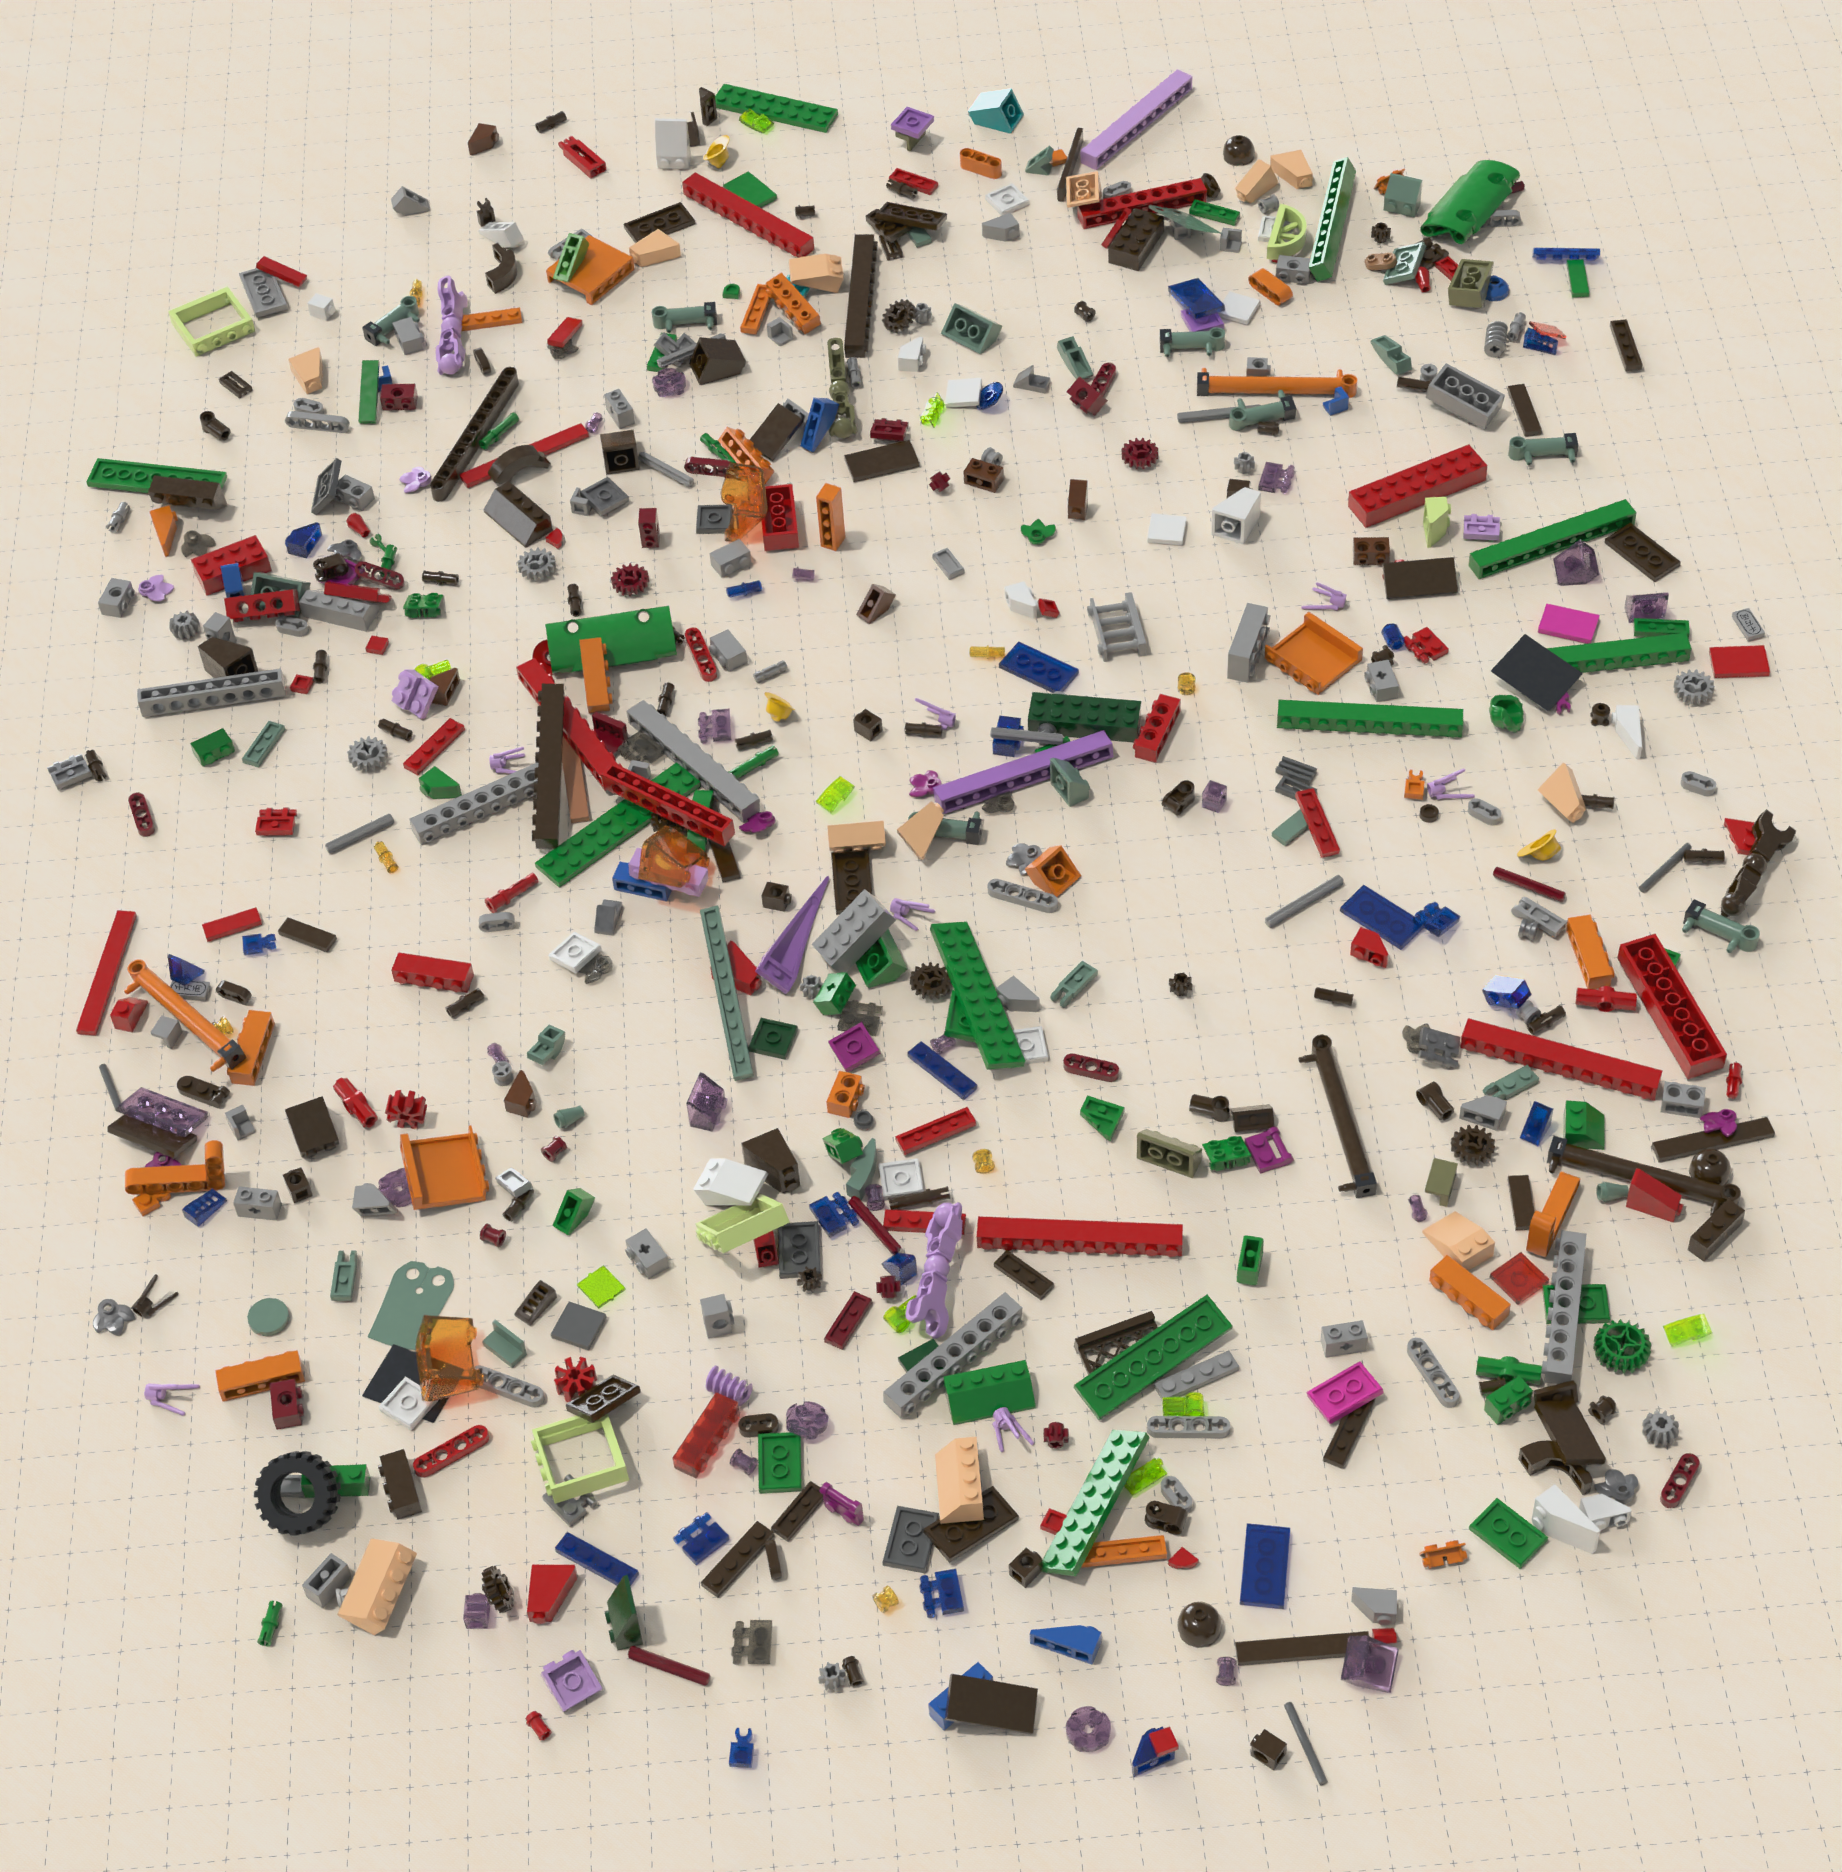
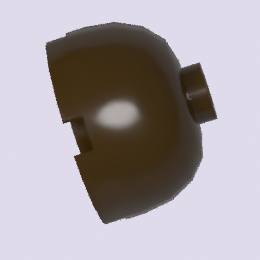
M1242 135L1232 136L1224 144L1223 156L1224 161L1228 164L1238 166V164L1243 163L1244 166L1251 163L1254 159V145L1248 137Z
M1705 1149L1693 1157L1689 1167V1174L1693 1178L1725 1185L1730 1178L1731 1166L1729 1160L1722 1152L1715 1149Z
M1193 1602L1186 1605L1181 1610L1177 1621L1181 1639L1189 1646L1202 1648L1203 1645L1207 1644L1209 1646L1214 1644L1219 1639L1222 1629L1221 1617L1217 1609L1205 1602Z

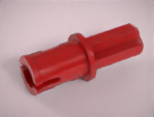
M1734 1062V1067L1732 1063L1729 1065V1074L1726 1078V1083L1728 1084L1726 1095L1732 1099L1737 1098L1739 1086L1742 1084V1065Z

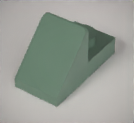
M1049 145L1031 158L1027 163L1025 172L1049 175L1052 168L1050 161L1053 158L1054 149Z

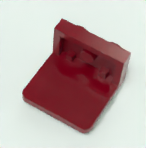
M595 711L592 715L593 729L597 733L598 739L605 743L607 751L615 755L628 740L626 724L621 720L613 719L606 714Z

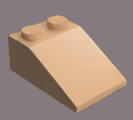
M1098 171L1066 177L1067 208L1100 202L1102 187Z
M819 254L789 259L790 280L792 284L838 293L844 279L840 256Z
M1456 1211L1422 1230V1233L1443 1257L1448 1255L1468 1271L1491 1258L1494 1254V1240L1482 1227Z

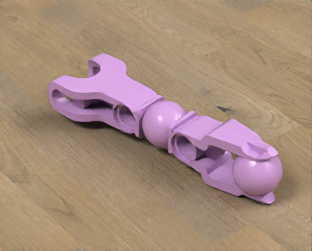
M448 275L439 279L437 288L441 300V314L443 315L440 342L436 347L437 372L440 375L458 372L459 368L463 365L462 362L466 352L462 346L460 332L462 330L463 308L467 307V296L463 291L457 292L455 281Z
M959 1202L956 1204L942 1203L936 1208L933 1218L929 1222L925 1236L928 1238V1253L926 1254L928 1259L924 1264L925 1273H922L916 1298L908 1302L906 1309V1319L911 1323L925 1319L926 1333L934 1339L945 1334L949 1321L948 1311L945 1307L946 1282L948 1281L946 1277L950 1271L949 1263L952 1261L951 1258L953 1257L956 1243L961 1239L962 1204Z

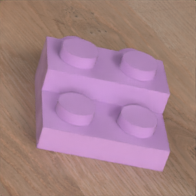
M405 669L399 674L398 679L400 681L398 686L392 691L393 698L391 701L403 710H409L419 718L425 719L438 686L417 671Z
M581 1650L567 1652L562 1656V1661L548 1663L543 1667L544 1671L541 1672V1677L550 1693L553 1694L562 1712L602 1690Z

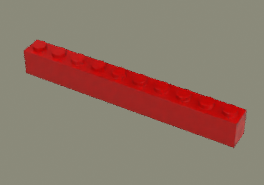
M693 173L682 182L683 194L686 197L693 199L797 258L806 257L814 250V238L811 235L698 173Z
M533 658L516 666L520 682L537 704L541 706V702H538V691H542V683L555 684V681L551 674L546 673L544 665L542 663L539 664L536 658ZM565 696L563 737L604 789L601 774L612 762L617 764L612 752L607 751L605 743L598 739L595 730L589 728L587 720L585 718L582 719L578 708L572 706L570 698Z
M1470 1018L1467 1019L1461 1036L1460 1048L1467 1051H1474L1524 1066L1528 1065L1545 1072L1621 1091L1625 1094L1636 1095L1643 1099L1655 1101L1661 1082L1663 1070Z
M978 1216L976 1239L977 1248L985 1250H1036L1045 1252L1061 1251L1066 1253L1085 1252L1087 1254H1137L1176 1257L1182 1256L1183 1224Z

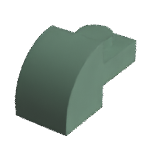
M549 1024L538 1035V1042L527 1052V1058L541 1065H544L550 1058L555 1060L563 1047L565 1031Z

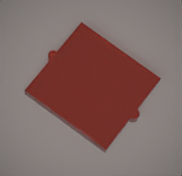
M1529 322V325L1539 334L1566 339V335L1556 326Z

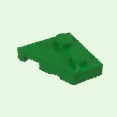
M1088 1095L1080 1109V1115L1108 1141H1111L1125 1112V1107Z

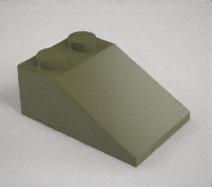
M1461 259L1448 287L1449 305L1482 308L1487 296L1494 261Z

